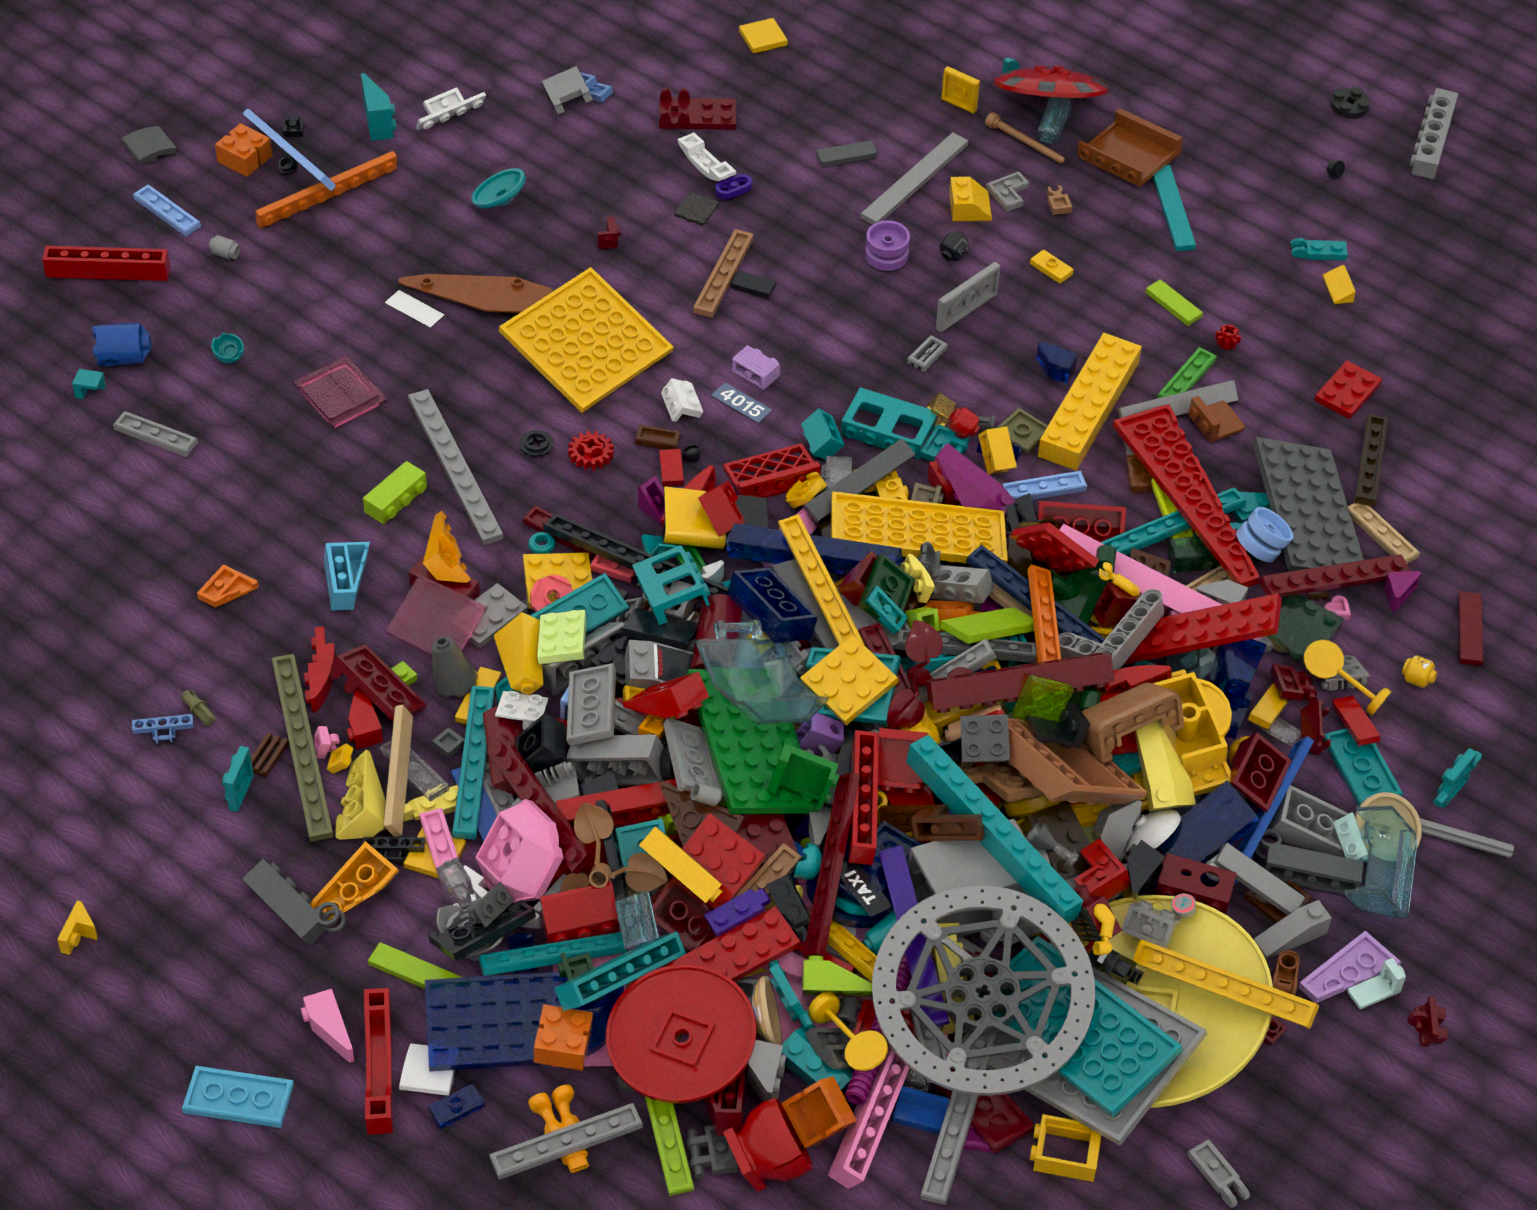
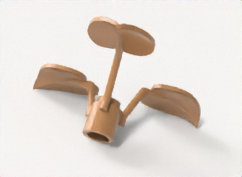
M583 803L579 807L574 819V830L578 839L583 843L588 844L596 841L595 866L589 877L583 872L568 874L562 882L561 892L591 885L596 888H602L607 885L610 878L614 879L615 876L627 871L625 876L627 885L636 892L652 891L666 884L668 878L664 867L646 853L633 854L628 860L629 867H622L615 872H611L607 864L600 862V839H606L611 835L614 828L613 819L606 810L590 803Z

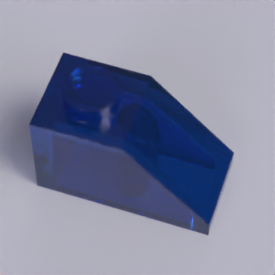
M1040 340L1038 342L1036 358L1049 378L1068 383L1076 368L1078 353Z

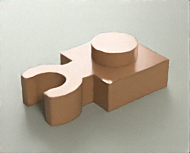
M1058 185L1057 191H1053L1050 186L1047 190L1048 204L1053 215L1072 213V204L1068 195L1062 194L1063 189L1061 185Z

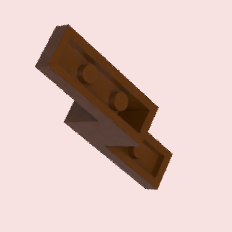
M948 804L882 805L879 808L882 831H913L915 841H982L985 838L981 814L949 815Z

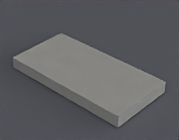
M997 262L992 263L938 300L936 329L939 332H943L997 295L1000 265Z
M614 663L569 672L567 743L569 746L614 737L616 681Z

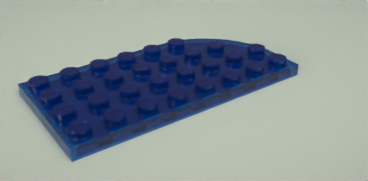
M559 972L425 980L429 1072L541 1065L534 1063V1044L543 1004L562 1007L554 988L565 983V977L561 978ZM624 985L603 995V999L573 1008L593 1012L592 1031L586 1057L606 1044L608 1018L614 1004L624 991Z

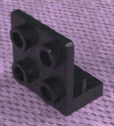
M1068 702L1066 708L1062 710L1060 722L1026 715L1025 718L1039 741L1045 744H1050V742L1057 743L1067 749L1071 747L1080 749L1090 726L1089 721L1078 705L1072 702Z

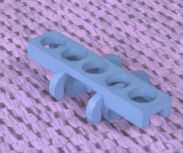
M193 714L132 720L133 734L152 732L153 740L156 741V744L159 743V740L169 739L172 743L176 730L194 728ZM163 720L167 722L163 726L158 724L160 721ZM169 728V735L158 736L159 729Z

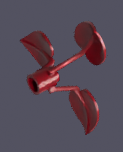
M919 620L913 621L905 643L907 656L912 661L921 663L912 666L907 671V677L914 693L910 689L904 688L893 696L887 712V726L889 728L914 727L923 719L925 706L921 700L917 699L920 695L917 686L924 687L926 686L925 680L935 679L931 677L927 669L922 667L930 663V658H936L941 654L943 641L935 628ZM957 667L951 670L947 677L973 672L965 667Z

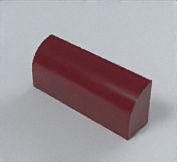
M711 595L707 597L709 606H706L704 600L702 601L690 669L732 670L744 601L729 595Z
M498 707L485 711L483 719L487 750L500 734L508 736L515 746V738L524 731L523 721L496 717L495 714ZM488 753L492 787L518 796Z

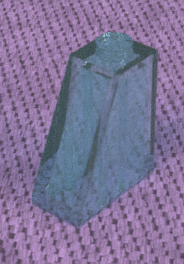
M1049 98L1038 128V139L1045 143L1052 142L1057 144L1072 113L1071 98Z

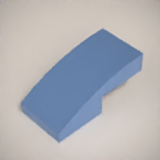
M580 73L593 100L602 103L613 93L612 86L597 83L596 76Z

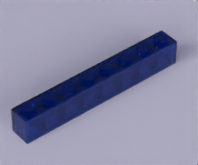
M735 523L726 539L728 556L732 558L772 564L795 559L781 530ZM809 534L827 571L830 573L847 575L871 551L877 556L883 553L899 567L903 563L902 551L898 547Z

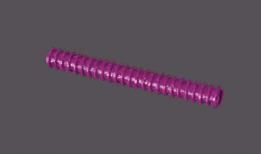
M904 953L897 973L896 991L898 992L907 991L912 979L906 953ZM875 1015L870 1031H877L883 1035ZM879 1066L872 1070H855L845 1093V1098L849 1102L856 1105L866 1103Z

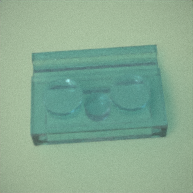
M643 891L640 894L615 901L625 949H632L659 939L649 892Z

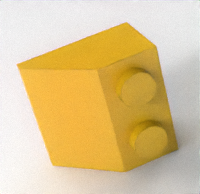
M951 177L949 198L952 221H992L988 191L971 177Z

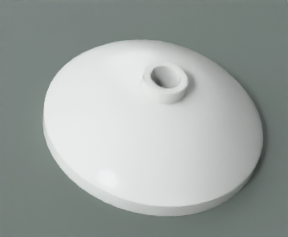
M1172 809L1153 811L1146 815L1141 814L1135 820L1132 827L1133 834L1126 843L1124 859L1127 860L1128 858L1126 853L1133 844L1138 845L1141 840L1154 849L1162 844L1179 825L1181 820L1180 814Z

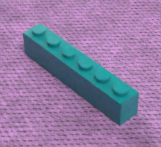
M672 932L642 944L554 989L563 1011L583 1006L685 955L686 952L678 932Z

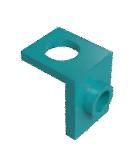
M647 534L641 536L645 552L654 556L665 552V549L670 550L678 547L677 545L663 544L661 536Z

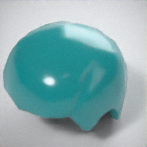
M222 333L218 338H213L211 349L218 361L224 364H232L243 356L244 344L241 338L235 334Z
M806 843L802 861L797 863L793 877L809 880L819 874L822 854L819 847L815 844Z

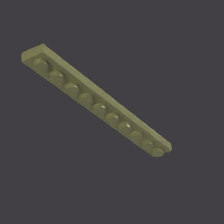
M294 654L273 657L272 664L309 840L314 842L333 838Z

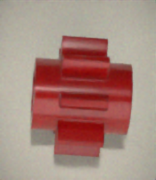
M1228 324L1221 326L1220 331H1216L1215 339H1217V345L1222 349L1230 350L1232 348L1235 349L1236 344H1240L1241 335H1239V329Z

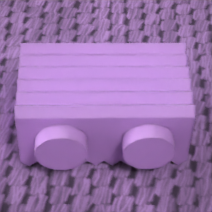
M746 345L743 350L733 357L732 371L764 390L780 376V364L776 359L762 354L759 349H753Z

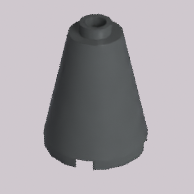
M442 636L437 638L432 643L433 686L435 691L444 698H450L449 696L456 695L458 698L470 693L472 686L477 684L478 674L476 669L451 637Z

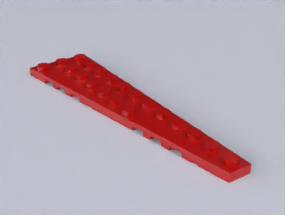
M1170 404L1114 420L1113 427L1233 582L1245 587L1259 584L1260 576L1247 555L1246 549L1239 542L1236 530L1232 529L1228 515H1225L1222 509L1223 505L1204 469L1201 467L1198 458L1194 456L1190 442L1187 443L1183 429H1180Z

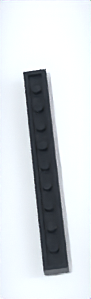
M557 513L543 524L545 532L631 570H634L633 564L654 556ZM668 561L653 565L656 574L678 567ZM691 575L678 579V581L695 585ZM702 577L704 583L707 584L710 596L723 594L738 599L739 592ZM701 595L698 596V597H696L697 599H700V600L703 601V598H702Z

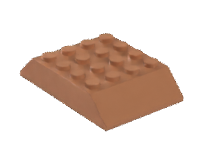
M1008 718L1010 760L1007 763L1020 771V775L1028 778L1032 782L1033 787L1041 790L1048 800L1052 802H1059V800L1068 801L1074 804L1085 802L1090 805L1103 803L1107 806H1113V804L1124 805L1146 796L1147 791L1110 760L1102 764L1084 742L1080 749L1075 747L1067 749L1053 742L1045 744L1037 739L1026 720Z

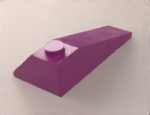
M948 443L936 455L935 460L945 480L951 483L955 491L953 495L956 500L959 499L962 506L1004 511L1005 515L1007 512L1006 507L1014 503V498L998 481Z

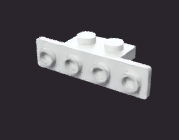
M454 88L425 100L423 106L428 116L418 120L416 129L426 130L439 121L441 123L446 122L451 116L456 114L460 116L472 107L474 109L479 108L483 105L486 98L485 92L464 100L458 88Z

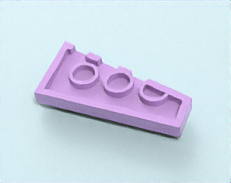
M1364 931L1299 983L1298 988L1312 1001L1318 1003L1344 992L1354 985L1380 975L1384 961L1393 958L1397 965H1400L1401 961L1368 932Z

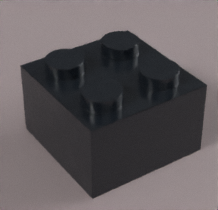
M544 713L515 738V748L533 773L542 771L544 775L543 770L547 769L550 774L551 766L554 767L566 760V725Z

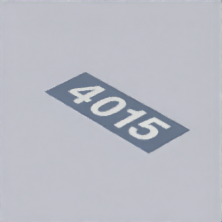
M726 382L711 394V396L758 423L772 411V409Z

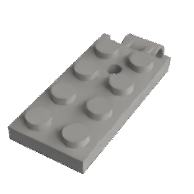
M667 718L663 726L678 791H690L692 800L716 806L722 800L723 792L703 729Z

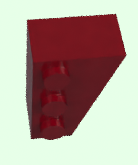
M746 1067L725 1089L703 1099L717 1136H725L723 1132L731 1127L736 1132L741 1131L743 1127L747 1095Z

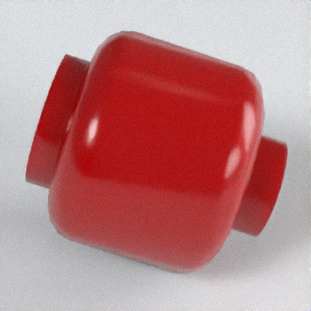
M957 407L948 418L950 430L961 438H967L969 435L973 437L980 429V426H978L979 417L966 407L960 409Z

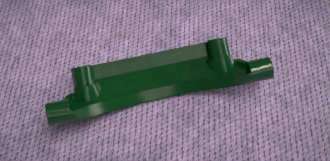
M1110 545L1099 546L1096 550V558L1099 559L1096 567L1076 570L1065 578L1054 570H1050L1054 600L1087 625L1106 584L1111 581V579L1102 580L1099 576V569L1105 571L1103 563L1108 562L1113 566V573L1115 572L1116 549ZM1090 685L1085 686V690L1071 691V688L1063 690L1067 701L1076 703L1081 711L1099 704L1101 700V692ZM1049 692L1040 693L1041 697L1034 699L1037 701L1050 696Z

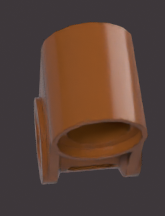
M1285 950L1279 954L1272 977L1273 988L1292 995L1296 994L1300 958L1295 952Z

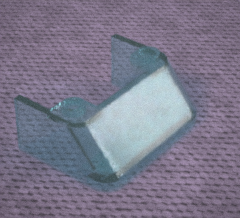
M1392 805L1356 807V812L1365 821L1364 826L1361 828L1362 839L1370 847L1365 885L1358 886L1356 890H1345V895L1359 910L1395 919H1405L1409 914L1417 851L1416 833Z

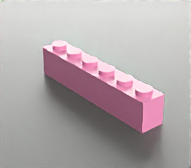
M888 1045L886 1058L879 1065L866 1103L857 1105L853 1114L857 1122L847 1128L828 1174L830 1178L847 1189L864 1181L910 1068L898 1057L890 1045Z

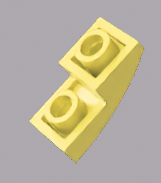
M908 554L900 568L915 579L913 590L916 592L918 601L927 603L935 588L934 583L920 561L913 554Z

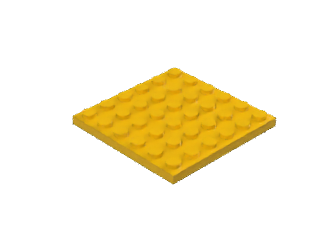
M591 267L499 326V332L581 413L673 351V346Z

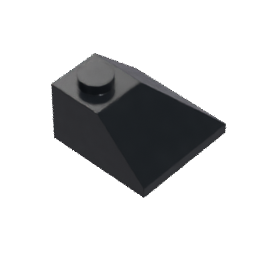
M1143 840L1138 845L1133 844L1126 853V856H1128L1127 872L1131 885L1129 886L1130 897L1134 899L1145 894L1161 873L1165 860L1164 855Z

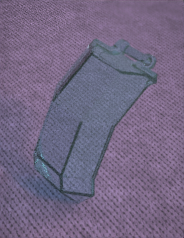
M760 620L740 623L716 621L714 623L716 639L695 640L713 687L757 725L808 722L828 701V697L817 696L798 680L784 648L783 637H762ZM751 631L752 638L726 639V632Z

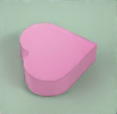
M1339 595L1332 597L1331 602L1325 604L1323 615L1329 620H1349L1351 613L1347 599Z

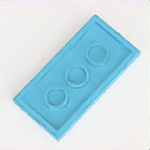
M195 1066L182 1106V1112L191 1115L282 1128L293 1091L294 1081Z

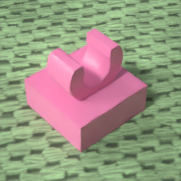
M318 726L313 738L317 759H325L327 753L335 750L336 744L340 743L338 734H329L327 726Z

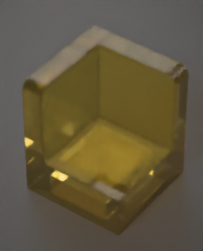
M939 392L928 402L926 408L931 409L932 413L940 417L937 424L945 426L949 422L948 418L954 411L956 403Z

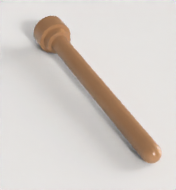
M991 112L987 116L985 125L989 128L1001 129L1060 164L1065 161V158L1002 122L1000 115Z

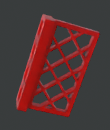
M802 443L723 464V470L735 487L738 495L766 498L788 492L799 480L803 483L807 480L805 476L810 473L818 472L821 476L820 464L818 461H813ZM796 452L801 453L800 456H794L791 454ZM780 458L781 461L778 462L771 459ZM788 460L795 462V464L790 465L786 464L785 462ZM755 463L762 464L760 467L752 466ZM766 466L776 467L774 471L765 469ZM738 468V469H742V470H741V472L739 473V472L732 471V469ZM747 471L754 472L755 475L751 476L745 473Z

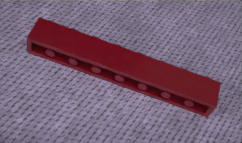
M1100 652L925 681L929 708L936 710L937 713H946L951 711L950 708L958 706L961 710L973 708V704L982 703V706L996 704L995 700L1004 699V702L1018 701L1020 696H1027V699L1041 697L1040 693L1049 692V695L1062 694L1064 689L1071 688V691L1085 690V686L1094 685V688L1108 686L1107 682L1114 681L1111 654Z

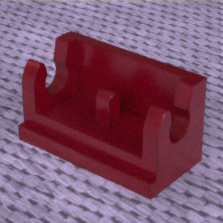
M1320 699L1300 710L1301 737L1303 739L1308 736L1314 741L1309 750L1316 755H1320L1321 751L1331 745V739L1323 742L1325 734L1322 731V718L1329 713V707L1321 710L1323 701Z

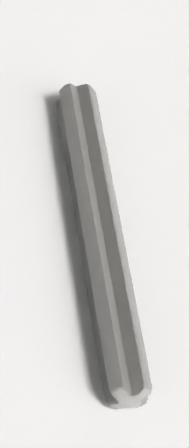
M1420 818L1423 834L1511 858L1514 846Z

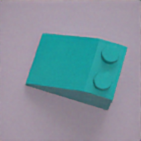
M362 73L363 101L371 141L394 138L393 130H397L395 118L392 119V115H395L394 103L390 104L389 96L365 73Z

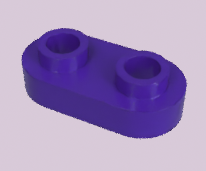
M738 174L722 180L716 184L715 194L718 198L727 200L749 192L752 188V179L746 174Z

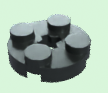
M1360 87L1337 89L1334 91L1331 101L1332 110L1337 115H1340V113L1346 115L1345 118L1348 119L1363 117L1370 105L1368 96L1363 93Z

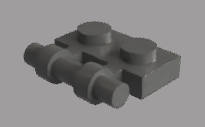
M713 1125L704 1126L705 1135L698 1136L695 1129L687 1131L688 1139L686 1140V1145L692 1158L690 1160V1167L694 1171L696 1179H701L705 1176V1167H711L712 1176L738 1172L736 1159L726 1137L717 1136ZM707 1147L709 1155L701 1156L700 1149Z

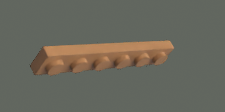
M737 229L734 230L693 307V313L713 318L754 240V234Z

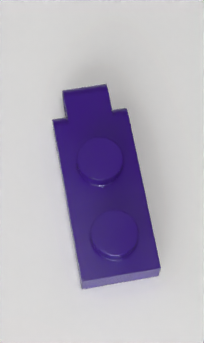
M764 888L755 892L753 889H750L704 915L705 920L716 937L764 912V906L768 905L771 899Z

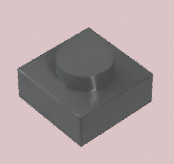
M448 727L432 740V746L447 758H450L464 746L465 739Z

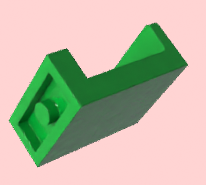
M784 744L767 792L776 794L780 785L818 800L816 809L821 810L823 803L828 804L833 791L829 788H835L839 778V774H836L838 764Z

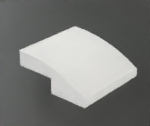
M410 1043L403 1066L399 1090L449 1096L454 1082V1071L459 1059V1049Z

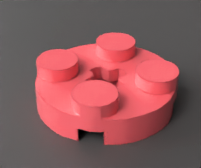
M548 575V577L540 578L535 582L531 590V608L535 612L553 603L549 601L547 594L551 595L552 592H555L556 598L560 599L573 591L572 585L567 579L559 575Z

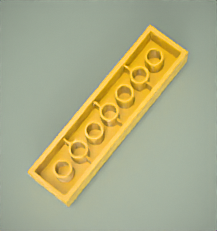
M1106 333L1102 334L1042 435L1038 457L1076 471L1078 470L1137 368L1142 346Z

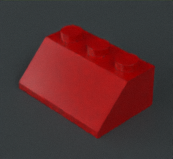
M611 881L602 888H596L591 885L540 897L542 927L547 944L619 932V916Z

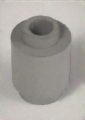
M216 235L209 243V249H211V254L228 260H236L239 256L241 246L235 240Z

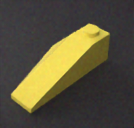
M1158 720L1135 730L1144 788L1147 791L1146 799L1149 812L1196 805L1192 781Z
M366 749L350 766L346 786L349 787V790L341 800V805L344 806L342 815H337L336 838L339 840L374 837L379 831L385 829L386 800L371 753Z

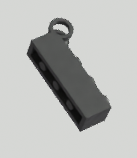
M1266 829L1264 835L1274 836L1277 842L1272 844L1261 838L1254 851L1255 856L1265 862L1264 869L1284 883L1291 881L1299 886L1357 898L1362 882L1364 861L1281 844L1282 837L1277 831ZM1260 848L1268 849L1266 856L1259 852Z
M262 859L242 878L309 947L325 931L338 933L346 925V916L335 903L325 902L314 909L310 905L313 901L303 891L298 894L295 891L298 886L289 877L283 879L280 876L283 871L274 862L269 865ZM327 907L334 908L327 911L326 913L323 912V910ZM335 914L331 920L327 921L331 915ZM341 915V923L339 924V926L335 928H329L328 926L335 924Z

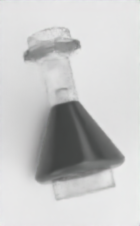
M1035 823L1026 836V839L1030 841L1034 848L1051 850L1064 858V865L1069 864L1072 866L1079 856L1076 849L1069 851L1060 845L1046 823L1042 825Z

